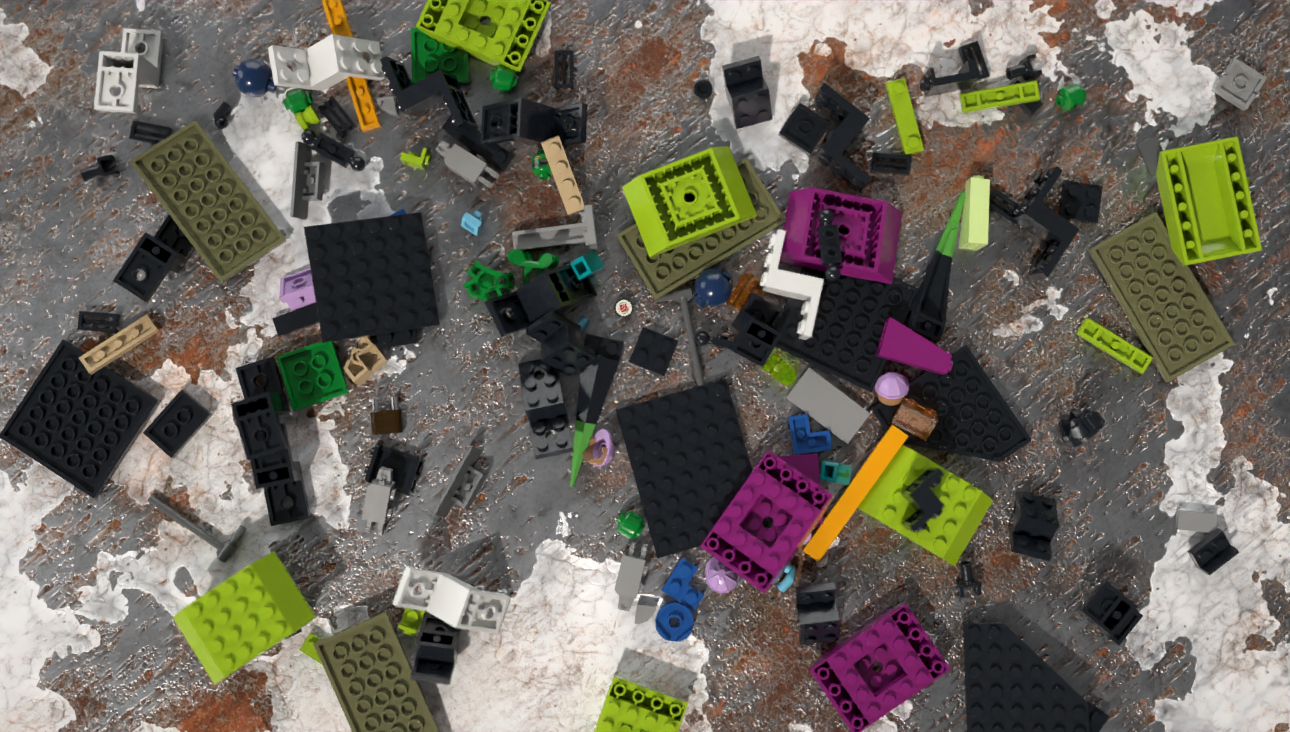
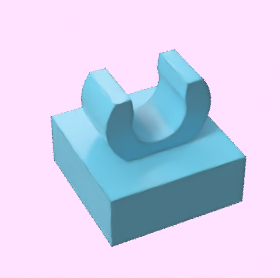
M477 210L473 215L466 212L462 217L461 226L477 236L481 232V217L483 214Z

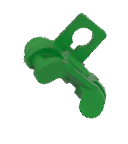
M511 249L507 254L509 262L514 265L525 266L523 285L530 282L528 275L532 272V269H536V273L540 275L544 272V269H555L560 261L557 255L550 253L542 254L536 262L533 261L531 253L527 251L522 253L519 249Z
M477 260L473 262L474 265L470 270H466L473 278L463 284L464 289H467L469 293V299L476 298L487 301L488 299L503 295L500 289H514L511 281L513 273H500L482 266ZM499 278H504V284H500ZM475 284L477 285L478 290H475V288H474V285H475ZM497 291L498 295L491 297L490 293Z

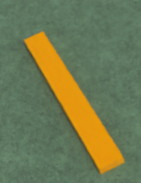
M322 0L332 34L353 37L343 1ZM351 76L346 78L362 131L366 132L381 127L367 79Z
M894 425L889 427L824 518L823 524L819 525L811 539L802 550L816 561H820L908 438L907 434Z

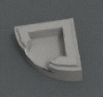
M395 95L376 97L378 105L384 112L390 115H398Z
M637 603L634 624L648 621L654 615L656 606Z

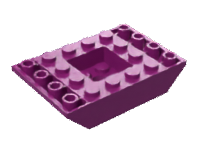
M813 187L789 193L785 216L786 221L783 228L786 233L779 263L826 271L828 265L821 266L817 227L823 226L818 219L819 213L824 209H829L834 214V220L831 225L838 224V231L839 228L844 227L849 232L847 235H842L839 232L842 263L836 266L840 269L841 275L892 284L902 216L901 211L887 201Z
M768 450L700 547L765 594L779 579L821 519L834 495ZM768 517L774 520V525L771 528H765L763 525L764 520Z
M906 603L887 610L824 653L809 669L851 732H862L951 670ZM873 662H881L882 667L879 671L872 670Z

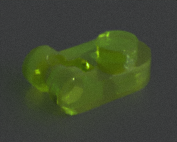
M773 353L770 357L771 360L761 368L784 386L793 384L797 377L796 371L778 355ZM776 364L781 367L778 372L773 370Z

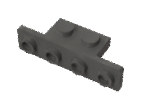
M296 142L290 216L306 220L308 201H322L325 163L320 161L311 162V145Z
M470 445L465 451L464 457L455 469L450 482L446 485L442 497L436 503L433 511L435 515L445 518L454 502L469 510L487 475L474 468L482 453L481 449Z

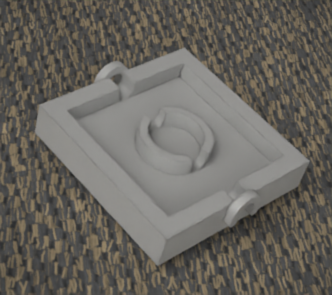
M1233 58L1226 69L1222 71L1223 73L1220 75L1212 91L1245 111L1253 99L1259 96V90L1267 77L1237 58Z

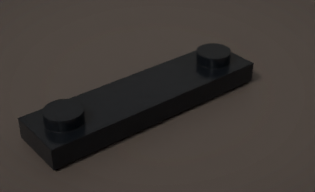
M450 116L442 126V130L503 172L514 158L513 154L498 144H481V132L477 129L470 131L454 125Z

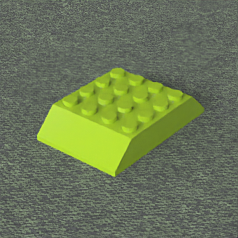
M1238 136L1159 152L1156 178L1171 248L1183 266L1262 251Z
M902 445L860 503L858 509L955 567L994 500L983 491L918 452ZM928 468H939L944 473L941 477L942 481L935 487L930 486L929 488L945 505L941 509L943 512L937 518H931L926 522L928 525L921 532L906 530L902 523L916 510L901 492Z
M275 551L248 565L173 616L174 621L214 684L222 681L317 618Z

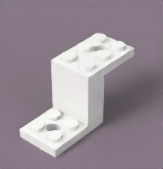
M123 28L121 52H99L94 102L95 110L136 113L139 87L159 88L164 37L162 31ZM145 45V52L138 53L139 46ZM120 87V95L113 96V90Z
M331 34L306 50L276 45L268 47L274 85L324 91L350 76L380 81L385 78L381 69L382 63L380 59L382 57L379 42ZM287 63L291 65L293 72L287 67Z
M778 229L769 240L768 248L771 251L765 258L764 267H767V269L761 276L760 286H763V292L805 301L801 308L803 320L798 323L797 333H799V339L807 340L812 336L824 279L778 269L786 233L785 230Z
M406 566L392 604L397 607L427 611L455 628L498 634L511 597L506 594L478 590L447 573ZM419 585L418 590L414 592L415 587Z

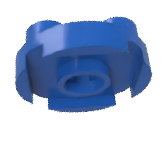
M679 602L663 605L655 618L657 632L667 641L680 642L685 640L691 634L694 625L692 612L688 607ZM678 617L680 619L678 621L679 626H670V618Z

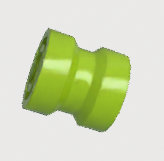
M311 105L306 107L303 112L294 114L303 130L309 129L310 124L321 122Z

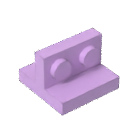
M310 268L283 277L280 280L279 297L282 303L287 302L291 311L316 303Z

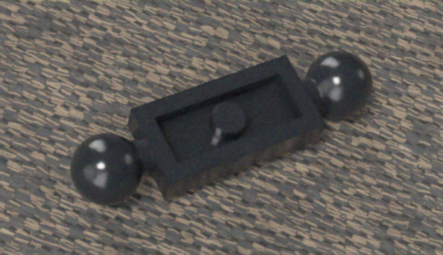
M306 129L302 132V141L305 144H314L311 149L344 168H347L348 164H350L351 168L356 172L365 169V160L362 157H353L355 154L354 150L323 133H320L317 137L316 133L311 129Z
M824 209L818 215V219L823 226L817 227L821 266L828 265L825 276L829 281H836L841 276V271L836 265L842 263L838 224L831 225L834 220V214L831 210Z
M699 331L695 335V342L699 346L710 344V346L731 351L729 347L732 341H728L726 336L717 335V337H710L705 331Z

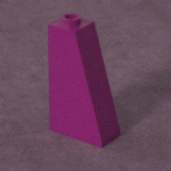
M889 317L885 320L876 353L877 357L940 375H945L951 371L953 365L951 354L895 319Z
M818 454L778 456L820 485ZM821 517L814 528H818V524H823V517Z

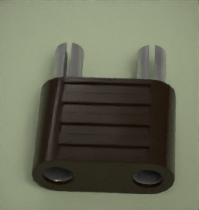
M391 397L392 410L379 411L378 399H372V412H370L372 435L403 432L401 409L398 410L397 397Z

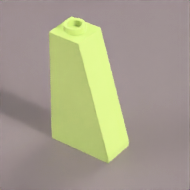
M974 175L966 181L959 248L979 250L988 245L990 180L984 179V176Z

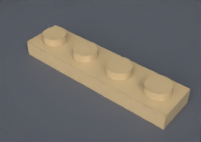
M556 136L542 141L543 150L567 214L569 215L584 209L585 205L560 137Z
M146 314L80 356L79 359L92 375L159 332V330Z

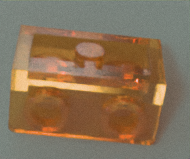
M745 272L739 278L738 285L732 291L726 305L739 312L751 292L764 298L767 292L762 291L763 286H760L761 279L754 274Z
M903 398L901 400V405L891 420L892 424L924 440H927L938 422L937 414L934 410L928 407L923 408L910 398Z

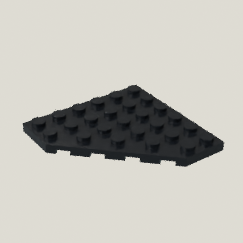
M967 345L962 346L951 354L953 365L951 371L947 372V374L940 375L925 371L909 382L908 393L899 404L890 406L880 402L870 409L885 432H887L891 425H894L907 434L908 438L905 440V444L1001 462L1032 441Z
M963 622L967 732H1090L1088 702L1010 630L1003 622Z

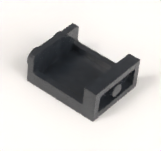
M975 59L967 60L958 71V74L936 78L934 68H929L920 80V89L922 92L924 91V96L928 97L969 89L979 78Z
M382 445L373 447L369 455L371 459L370 465L366 466L363 477H365L364 482L371 483L376 479L381 467L393 469V482H396L394 489H397L402 494L412 495L423 458Z

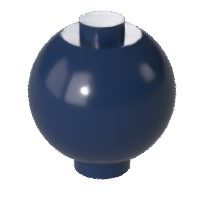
M247 59L234 68L233 76L235 77V83L243 94L249 97H262L267 92H275L277 85H274L272 69L264 61Z
M718 268L704 270L695 281L694 288L696 293L692 296L693 299L702 308L705 305L719 306L724 304L732 294V276L726 270L722 271Z

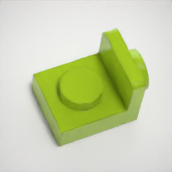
M423 147L421 157H419V154L409 151L408 154L402 152L400 160L405 165L425 170L426 165H429L432 155L428 148Z
M405 608L398 628L402 629V633L407 635L417 634L426 611Z

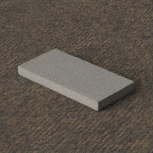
M808 367L786 396V399L824 428L830 430L832 434L845 444L849 443L870 415L868 411L810 367Z

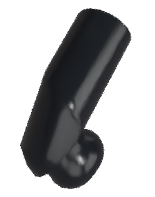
M225 101L213 114L215 125L219 129H225L228 125L226 114L231 109V106Z

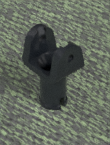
M1036 54L1028 55L1017 66L1007 68L1005 71L1006 77L1011 80L1023 76L1024 80L1027 81L1042 75V70L1033 72L1030 64L1031 61L1037 58Z
M114 155L98 157L96 166L80 170L83 180L86 182L102 176L106 180L111 181L120 177L121 173L119 170L106 172L104 165L115 160Z
M970 561L959 562L961 579L955 582L959 599L964 598V587L969 586L974 587V592L977 596L981 595V584L973 577L972 563Z

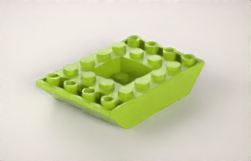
M427 0L416 28L432 39L444 42L451 47H456L463 52L466 51L470 56L493 66L503 65L514 71L521 72L548 13L551 2L546 0ZM488 17L491 19V22L488 25H482V18Z
M729 146L706 149L639 175L622 187L650 258L757 217ZM687 193H692L695 196V200L691 203L686 202L684 196Z
M614 676L594 732H678L688 702Z

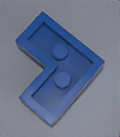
M808 414L788 417L793 455L832 450L830 430L810 433Z
M682 557L661 591L695 611L704 597L702 592L689 585L698 567Z

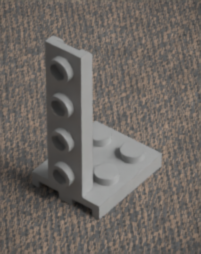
M592 205L584 206V211L581 212L582 223L512 232L514 249L524 251L585 243L586 246L589 245L591 251H598Z

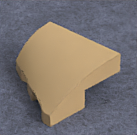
M369 336L361 337L357 347L353 348L351 358L346 362L343 369L354 383L361 386L389 360Z

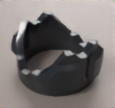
M1084 409L1082 412L1072 410L1069 412V418L1058 422L1059 433L1068 446L1074 448L1094 436L1105 425L1106 421L1096 411Z

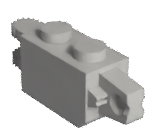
M441 140L435 149L445 158V165L448 166V169L475 186H478L479 182H481L485 186L492 188L493 184L483 178L486 172L497 179L500 176L488 167L485 158L478 154L475 157L470 153L471 150L463 144L460 146L457 144L451 145Z
M381 467L377 478L367 486L361 518L367 520L366 532L370 533L373 530L374 522L379 523L378 535H383L386 521L392 518L394 507H391L392 500H395L397 489H394L396 482H393V469Z
M633 540L629 554L623 553L615 585V591L619 595L618 609L629 611L634 599L637 598V594H642L644 583L640 582L642 575L646 576L648 564H645L648 544H643L640 557L633 556L636 548V541Z

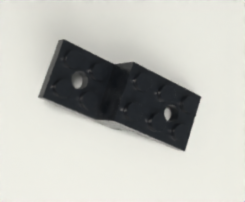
M168 215L155 236L144 233L113 281L141 300L149 302L169 270L179 273L195 248L185 235L180 236L178 234V225ZM143 270L145 272V278L139 281L137 278V274L139 271Z
M541 359L518 363L524 407L530 424L535 459L574 452L566 402L562 393L558 369L546 364ZM540 374L544 375V378L541 380L535 379ZM549 435H557L555 439L547 440Z
M282 423L281 427L288 449L250 460L256 489H264L271 526L311 518L300 461L293 462L285 423ZM260 430L257 434V438L260 441H264L267 437L264 430ZM286 497L292 501L289 509L283 506V500Z

